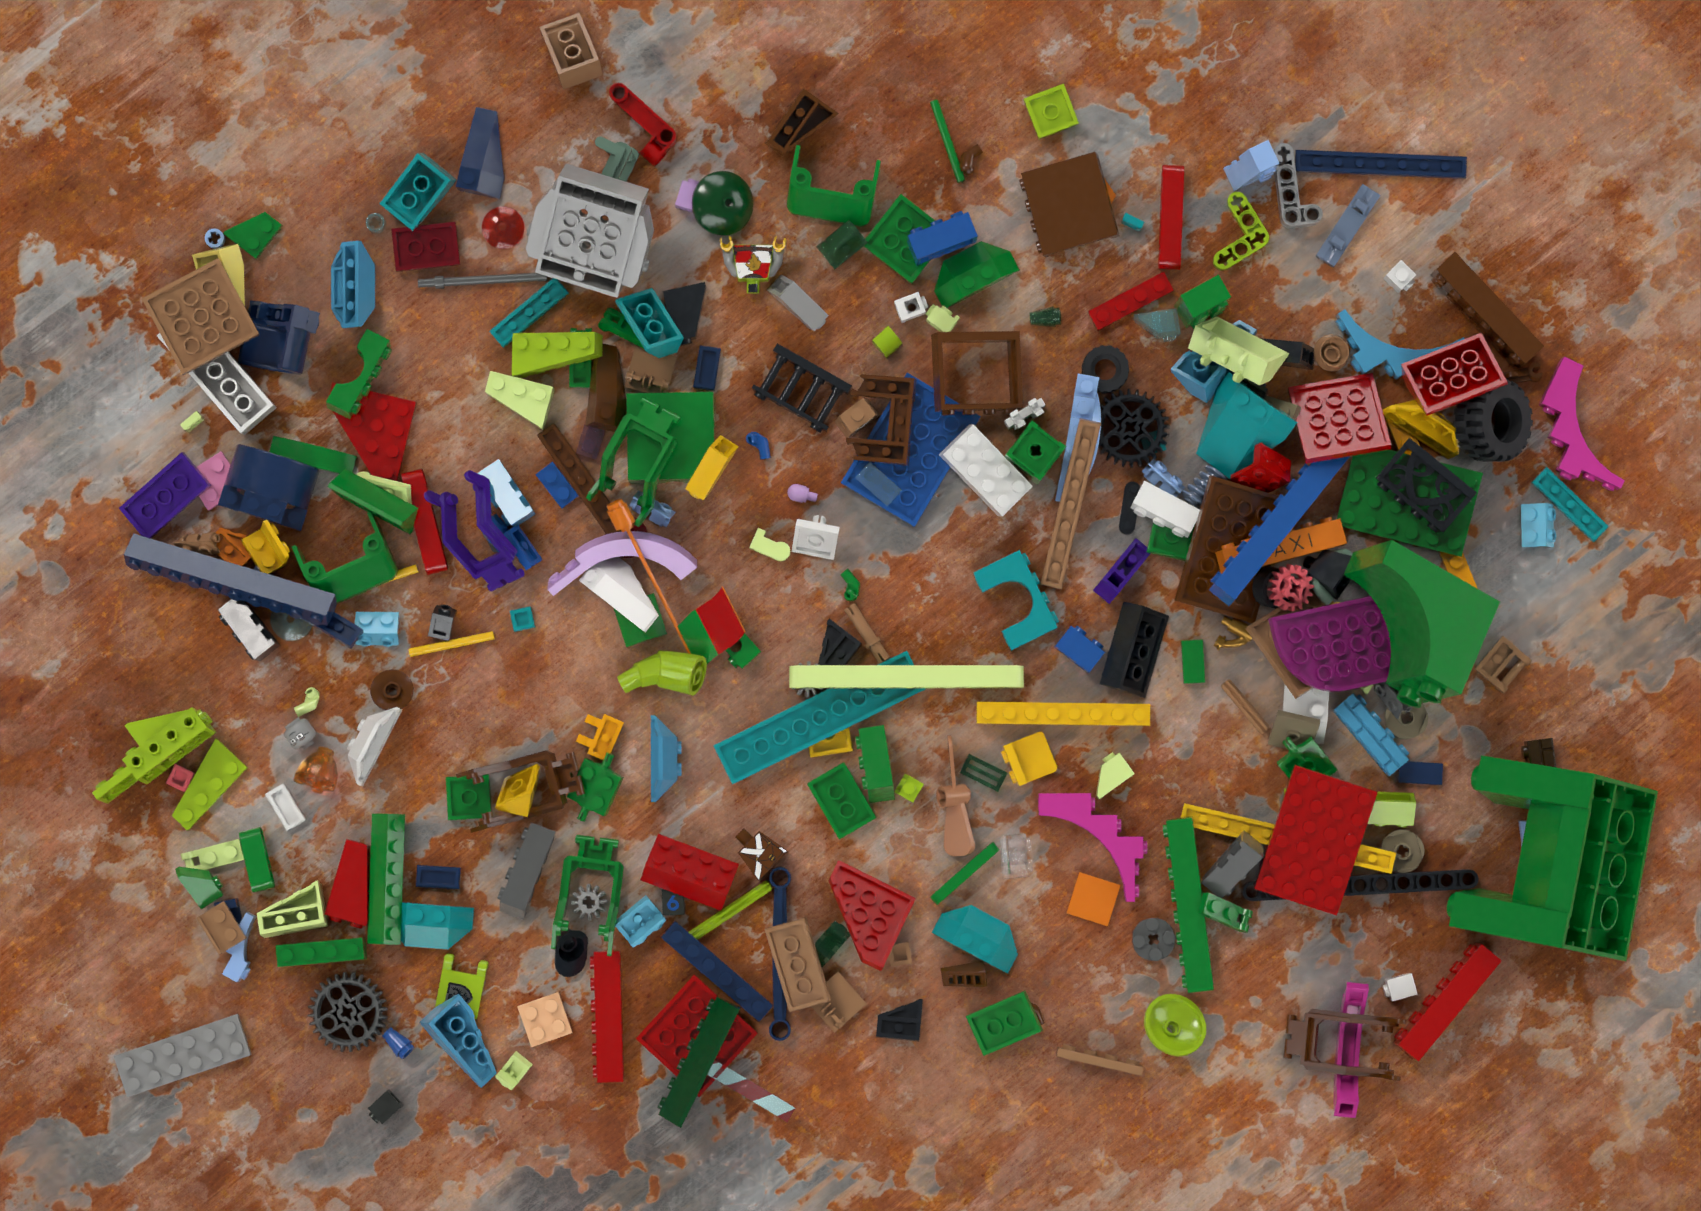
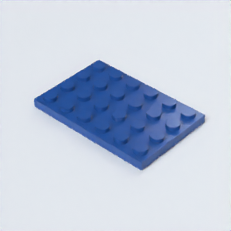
M906 373L905 378H915L917 380L910 433L909 466L854 460L841 484L915 527L950 469V466L939 454L968 425L974 424L976 426L981 416L976 413L975 415H963L962 411L955 412V415L943 416L942 412H935L934 388ZM945 395V404H959ZM891 400L867 439L887 441Z

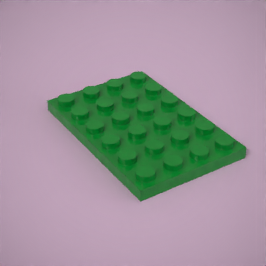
M1383 450L1354 455L1352 457L1337 519H1341L1344 528L1462 557L1483 473L1441 463L1477 493L1444 533L1441 531L1435 533L1427 526L1429 521L1424 517L1419 520L1410 512L1413 508L1408 504L1402 506L1394 499L1395 494L1391 490L1385 492L1377 485L1379 481L1376 477L1395 456L1397 451ZM1404 453L1395 464L1407 466L1410 455ZM1420 464L1419 469L1414 467L1413 470L1423 473L1426 471V465ZM1402 469L1390 471V482L1399 484L1400 478L1396 477V475H1405L1406 471ZM1436 471L1426 477L1413 475V488L1417 498L1440 497L1435 488L1436 479L1439 475ZM1442 482L1440 484L1441 492L1444 495H1446L1447 493L1444 491V489H1448L1449 484L1447 482ZM1406 486L1398 490L1408 498ZM1463 493L1449 501L1454 511L1467 497ZM1445 503L1440 504L1443 508L1442 515L1440 510L1433 512V516L1437 520H1445L1449 515V510ZM1417 505L1425 513L1428 512L1429 506Z

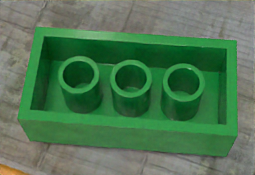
M1218 274L1180 295L1174 308L1185 328L1191 326L1194 329L1195 325L1206 321L1208 316L1212 319L1222 314L1225 308H1227L1226 306L1229 305L1228 301L1231 299V295Z

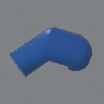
M758 432L748 433L746 435V442L759 449L760 460L771 458L768 439Z

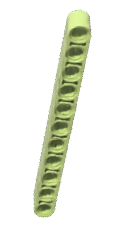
M795 665L789 666V688H1024V666Z

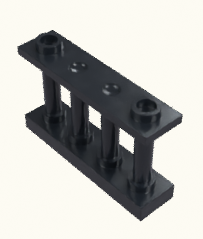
M777 343L773 350V353L776 354V361L761 387L752 386V390L755 391L754 396L763 401L767 398L811 423L810 427L819 433L822 430L827 432L829 426L824 424L838 397L842 396L843 393L848 395L852 385ZM788 361L795 365V371L780 397L777 398L770 394L768 390L783 364H786ZM808 372L813 375L812 379L814 381L797 409L786 402L802 374L805 375ZM827 383L832 386V392L817 419H814L805 412L819 387Z

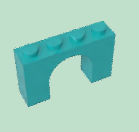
M1020 550L973 573L982 593L1005 582H1017L1023 585L1031 595L1032 609L1028 617L1001 631L1010 651L1057 629L1056 623H1059L1056 613L1054 611L1050 612L1047 606L1050 602L1044 591L1040 592L1037 586L1040 584L1036 573H1031L1028 565L1031 563L1026 553L1021 554Z

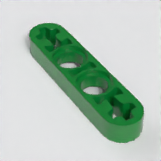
M991 842L930 896L932 901L938 905L1000 850L996 844Z

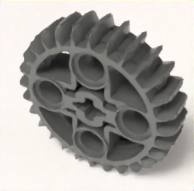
M343 972L342 979H340L339 974H335V981L328 977V985L321 982L322 990H314L318 996L310 997V1000L315 1002V1004L308 1006L309 1009L313 1010V1013L308 1014V1017H314V1021L310 1022L309 1025H316L317 1028L313 1030V1033H321L318 1040L325 1038V1046L333 1043L332 1050H335L339 1045L341 1052H344L346 1046L349 1052H353V1046H356L359 1051L361 1050V1043L368 1047V1039L375 1042L374 1034H382L378 1028L386 1026L381 1020L388 1019V1016L382 1014V1012L388 1010V1007H382V1003L387 1000L379 998L383 991H375L378 984L370 986L371 978L364 982L363 974L358 979H356L355 972H352L350 978H348L347 972ZM345 985L358 986L365 990V992L352 998ZM335 987L342 990V997L340 999H335L332 996V990ZM364 995L371 997L372 1004L370 1007L363 1006L361 999ZM327 996L333 1010L321 1016V1006L324 998ZM345 1006L347 1009L352 1008L351 1018L348 1015L344 1016ZM375 1008L374 1022L369 1028L363 1014ZM330 1017L334 1020L335 1024L332 1029L324 1026L325 1018ZM356 1025H361L364 1028L362 1037L354 1034L353 1030ZM344 1026L351 1039H340L331 1033Z

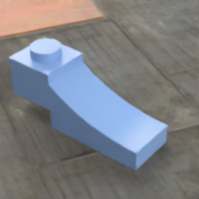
M250 912L245 913L239 924L247 938L226 951L232 954V957L222 974L235 982H240L241 979L245 980L251 970L248 968L250 962L247 961V943L250 930L257 916Z

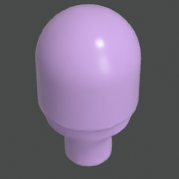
M799 484L791 485L787 492L791 500L800 503H806V500L816 502L818 496L817 493L809 492L807 486Z

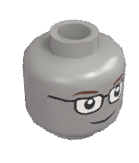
M298 717L285 726L284 736L294 749L302 747L305 750L315 743L312 739L316 736V731L307 719L303 718L300 720Z

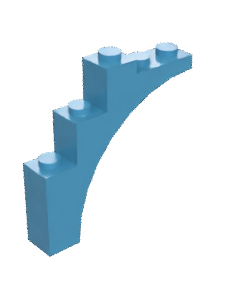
M1345 309L1335 316L1337 318L1335 321L1337 327L1341 332L1345 331L1349 337L1346 339L1352 350H1357V353L1351 356L1353 360L1351 365L1357 373L1360 371L1361 374H1365L1384 362L1386 364L1384 366L1386 373L1389 377L1393 376L1396 380L1402 376L1401 364L1449 346L1445 345L1421 350L1399 348L1384 343L1368 334L1355 323ZM1463 337V338H1461V339H1459V340H1457V341H1455V342H1453V343H1451V344H1454V343H1456V342H1459V341H1461V340H1464L1465 338Z

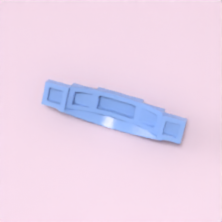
M1077 374L1066 448L1055 501L1060 502L1079 419L1083 418L1101 423V409L1097 393L1099 377ZM1099 430V434H1098V438H1097V443H1096V447H1095V451H1094V455H1093V459H1092V464H1091L1090 472H1091V469H1092V467H1093V464H1094V461H1095V458H1096V454H1097V450H1098L1099 439H1100V430Z

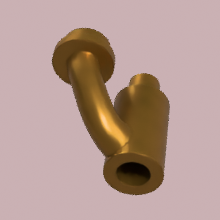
M1224 616L1221 624L1228 627L1227 631L1239 637L1237 639L1225 640V635H1219L1213 646L1219 651L1221 647L1233 648L1247 644L1252 639L1246 630L1249 625L1239 619H1230Z

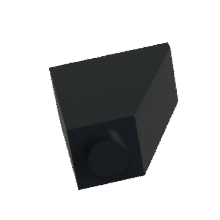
M705 282L663 291L667 312L684 337L680 346L692 344V340H695L697 337L706 293Z
M1260 338L1289 353L1281 366L1313 370V347L1304 342Z

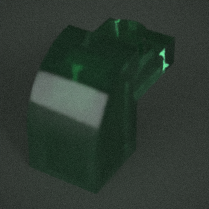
M837 921L831 923L814 943L821 967L832 958L851 936L846 927Z

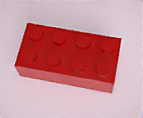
M658 833L640 880L722 911L739 864Z

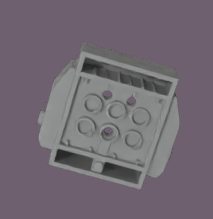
M565 164L556 181L538 202L533 221L529 224L526 235L529 236L526 245L527 254L529 257L538 259L535 273L618 298L624 286L632 288L638 283L643 271L647 272L650 263L647 256L654 227L650 207L645 204L649 189ZM581 209L587 210L588 214L582 213ZM602 216H607L609 220H604ZM584 242H590L591 246L585 245Z

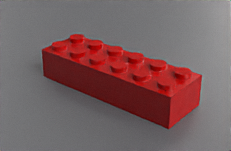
M1469 944L1462 953L1465 956L1460 961L1456 960L1449 968L1450 974L1446 978L1442 977L1435 985L1436 991L1432 995L1428 994L1421 1002L1422 1008L1418 1012L1415 1010L1407 1019L1409 1021L1408 1025L1405 1028L1401 1027L1395 1033L1394 1038L1396 1039L1393 1043L1412 1059L1418 1062L1501 963L1502 960L1483 944Z

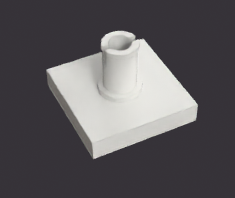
M819 515L813 517V522L797 519L791 552L834 560L840 527L827 525L824 516H821L820 523H818Z

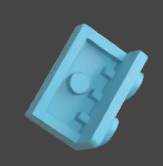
M1521 504L1522 547H1554V542L1556 541V531L1554 530L1556 511L1553 508V504Z
M356 612L355 625L364 631L356 645H383L386 647L399 645V612Z
M645 895L617 918L615 927L634 948L636 945L642 944L653 931L659 930L666 919L648 896Z

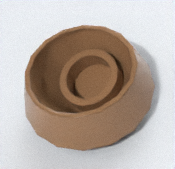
M1334 334L1321 337L1316 342L1313 351L1314 359L1318 366L1327 371L1340 370L1346 365L1350 356L1349 346L1346 341Z

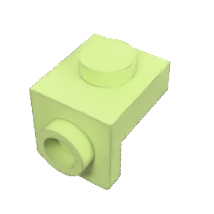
M515 1051L495 1078L504 1087L513 1090L533 1064Z

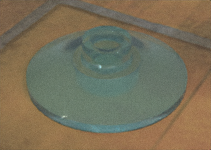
M271 612V627L284 640L296 641L302 639L312 628L311 624L301 618L289 623L287 621L289 614Z

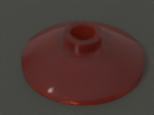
M496 207L490 210L483 219L482 234L485 240L495 248L509 249L514 247L524 235V221L521 215L510 207ZM505 223L506 229L500 230L498 228L499 224Z

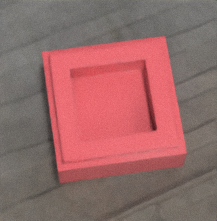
M174 764L166 784L185 792L195 772Z

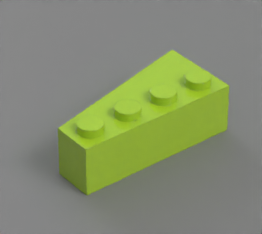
M596 332L513 333L512 376L522 379L551 369H558L573 363L602 357L603 335Z

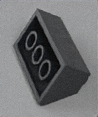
M1123 602L1102 672L1101 685L1142 698L1146 697L1169 615L1142 605Z

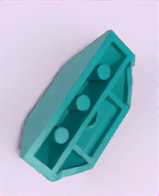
M402 902L401 942L404 946L450 949L473 929L474 908Z
M973 905L942 913L932 930L933 934L1006 973L1009 972L1018 955L1010 925Z

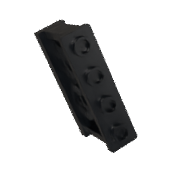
M1411 438L1404 443L1376 477L1379 481L1377 485L1385 492L1391 490L1395 494L1394 499L1402 506L1408 504L1413 508L1410 512L1419 520L1424 517L1429 521L1427 526L1435 533L1439 531L1444 533L1477 493ZM1407 449L1412 452L1407 466L1395 464ZM1420 464H1425L1426 471L1423 473L1413 470L1414 467L1419 469ZM1393 469L1406 471L1405 475H1396V477L1400 478L1399 484H1393L1389 480V473ZM1436 471L1439 475L1436 479L1435 488L1440 497L1417 498L1413 488V475L1426 477ZM1442 482H1447L1449 484V488L1446 490L1444 489V491L1447 493L1446 495H1444L1440 489V484ZM1406 486L1408 498L1398 490ZM1463 493L1467 497L1454 511L1449 501ZM1445 503L1448 507L1449 515L1445 520H1437L1433 516V512L1440 510L1442 515L1443 508L1440 504ZM1417 505L1429 506L1428 512L1425 513Z

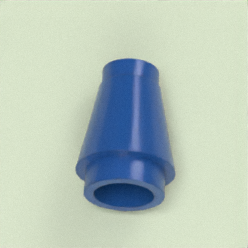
M392 1027L382 1036L396 1057L404 1059L414 1049L412 1041Z

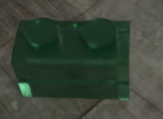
M848 220L828 236L825 241L818 244L816 248L835 270L868 242L854 224Z

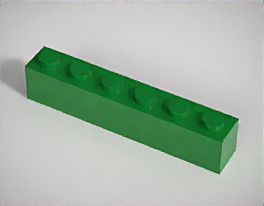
M372 814L367 944L401 945L405 814Z

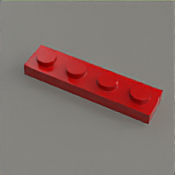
M1163 271L1089 310L1088 314L1097 331L1174 290Z

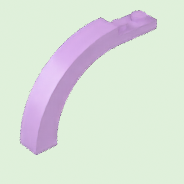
M631 531L644 558L665 566L680 580L697 568V559L677 543L659 535ZM627 532L603 535L576 549L575 558L577 560L572 559L566 564L562 572H556L549 578L548 591L554 596L587 569L606 559L620 556L639 557Z

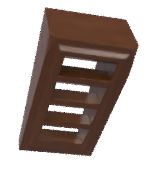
M983 961L940 968L943 986H987Z

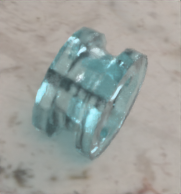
M372 213L366 218V226L370 232L379 234L385 230L386 221L379 213ZM374 218L381 221V224L379 223L380 227L370 226Z

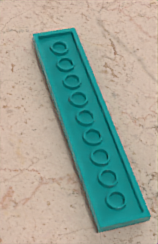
M905 651L878 665H914L908 651ZM829 688L713 745L733 785L926 688Z

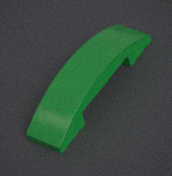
M273 436L269 451L336 474H340L345 469L353 473L357 456L277 436Z

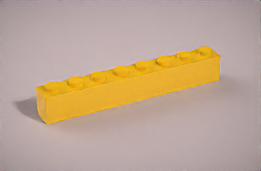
M976 702V724L1150 726V704Z

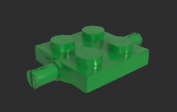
M1312 736L1297 746L1290 737L1283 740L1282 743L1289 752L1278 760L1277 764L1289 779L1294 765L1331 776L1338 770Z
M606 752L602 763H596L588 758H584L576 776L581 775L585 794L577 796L575 791L567 795L568 798L577 802L582 807L577 817L580 821H586L589 811L607 816L624 777L615 773L610 768L615 756L609 752Z

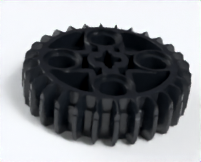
M1128 389L1126 395L1123 394L1122 390H1119L1118 397L1111 393L1112 400L1104 398L1106 405L1100 404L1101 430L1098 448H1103L1100 451V455L1107 453V461L1113 457L1114 465L1118 461H1122L1123 468L1126 462H1129L1130 468H1133L1134 462H1137L1138 466L1141 467L1142 460L1149 464V456L1156 459L1155 451L1163 452L1160 444L1167 445L1163 437L1168 438L1170 434L1164 432V430L1170 429V425L1164 424V422L1168 421L1169 417H1162L1166 409L1159 410L1161 402L1159 401L1154 404V396L1147 399L1146 391L1142 396L1139 395V389L1136 390L1135 394H1131V390ZM1137 402L1143 405L1131 413L1123 403ZM1118 407L1122 410V415L1113 417L1110 410ZM1148 409L1153 413V416L1146 420L1141 417V412ZM1107 416L1115 428L1104 437L1103 423ZM1156 420L1158 431L1154 441L1145 429ZM1123 421L1121 424V431H1119L1120 425L1118 423ZM1128 424L1132 426L1134 424L1135 432L1128 431L1125 433L1127 428L1126 425ZM1143 425V426L1141 427V432H1142L1143 434L1139 435L1140 426ZM1116 437L1119 439L1120 444L1117 447H1111L1108 444V440ZM1142 439L1150 442L1151 446L1147 450H1143L1138 446ZM1130 444L1138 454L1124 455L1119 453V451Z

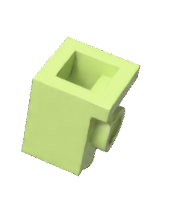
M934 304L926 312L928 316L926 322L939 332H951L960 320V317L956 315L953 318L951 316L953 313L944 306L940 308Z

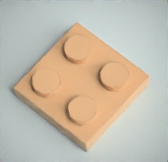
M559 992L517 1006L531 1047L573 1033Z

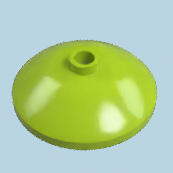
M1165 994L1153 1000L1146 1009L1144 1016L1145 1031L1152 1044L1160 1051L1171 1056H1187L1195 1052L1204 1042L1206 1036L1204 1016L1198 1006L1188 998L1177 994Z

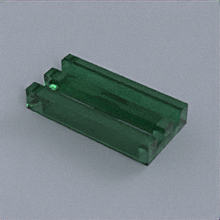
M968 754L960 770V774L997 792L1007 775V772L971 754ZM970 760L1001 774V777L998 778L970 764ZM968 767L998 782L995 786L966 772V768Z

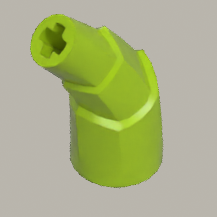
M658 650L656 654L634 663L633 667L618 675L617 679L625 693L640 686L646 687L657 684L658 687L693 696L698 693L704 682L707 662L706 658L700 655Z

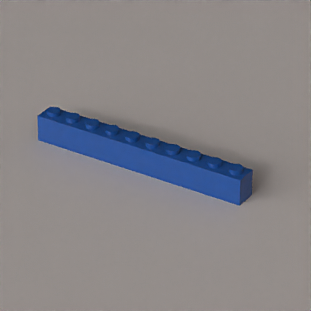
M1350 456L1313 462L1310 465L1305 463L1298 472L1300 475L1299 479L1296 481L1293 478L1285 488L1288 490L1286 495L1280 494L1273 504L1276 506L1274 510L1270 511L1268 509L1261 518L1263 521L1261 526L1255 525L1248 535L1251 538L1248 542L1243 540L1237 547L1236 551L1238 554L1236 557L1230 556L1223 565L1226 568L1223 573L1218 571L1211 579L1213 585L1209 591L1230 606Z

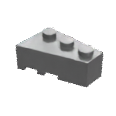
M1244 830L1204 874L1201 883L1220 898H1223L1225 895L1229 896L1235 890V885L1240 880H1244L1250 870L1264 857V846Z

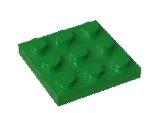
M900 194L861 245L910 284H913L930 261L916 266L907 244V237L911 234V230L918 227L928 228L931 226L930 223L935 220Z

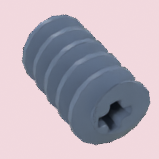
M1209 465L1205 466L1207 473L1199 472L1201 479H1193L1195 486L1192 484L1187 485L1189 492L1185 490L1181 492L1184 500L1196 508L1202 504L1209 476L1228 480L1220 471Z

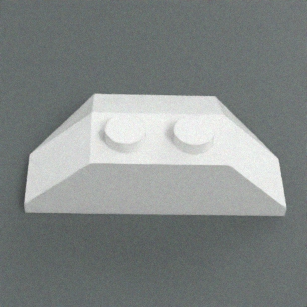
M1284 684L1283 711L1320 719V726L1315 741L1317 744H1324L1328 720L1329 692L1313 688L1295 699Z
M395 707L367 716L366 720H361L357 728L360 731L357 738H352L347 747V750H349L348 758L357 785L364 786L403 709Z

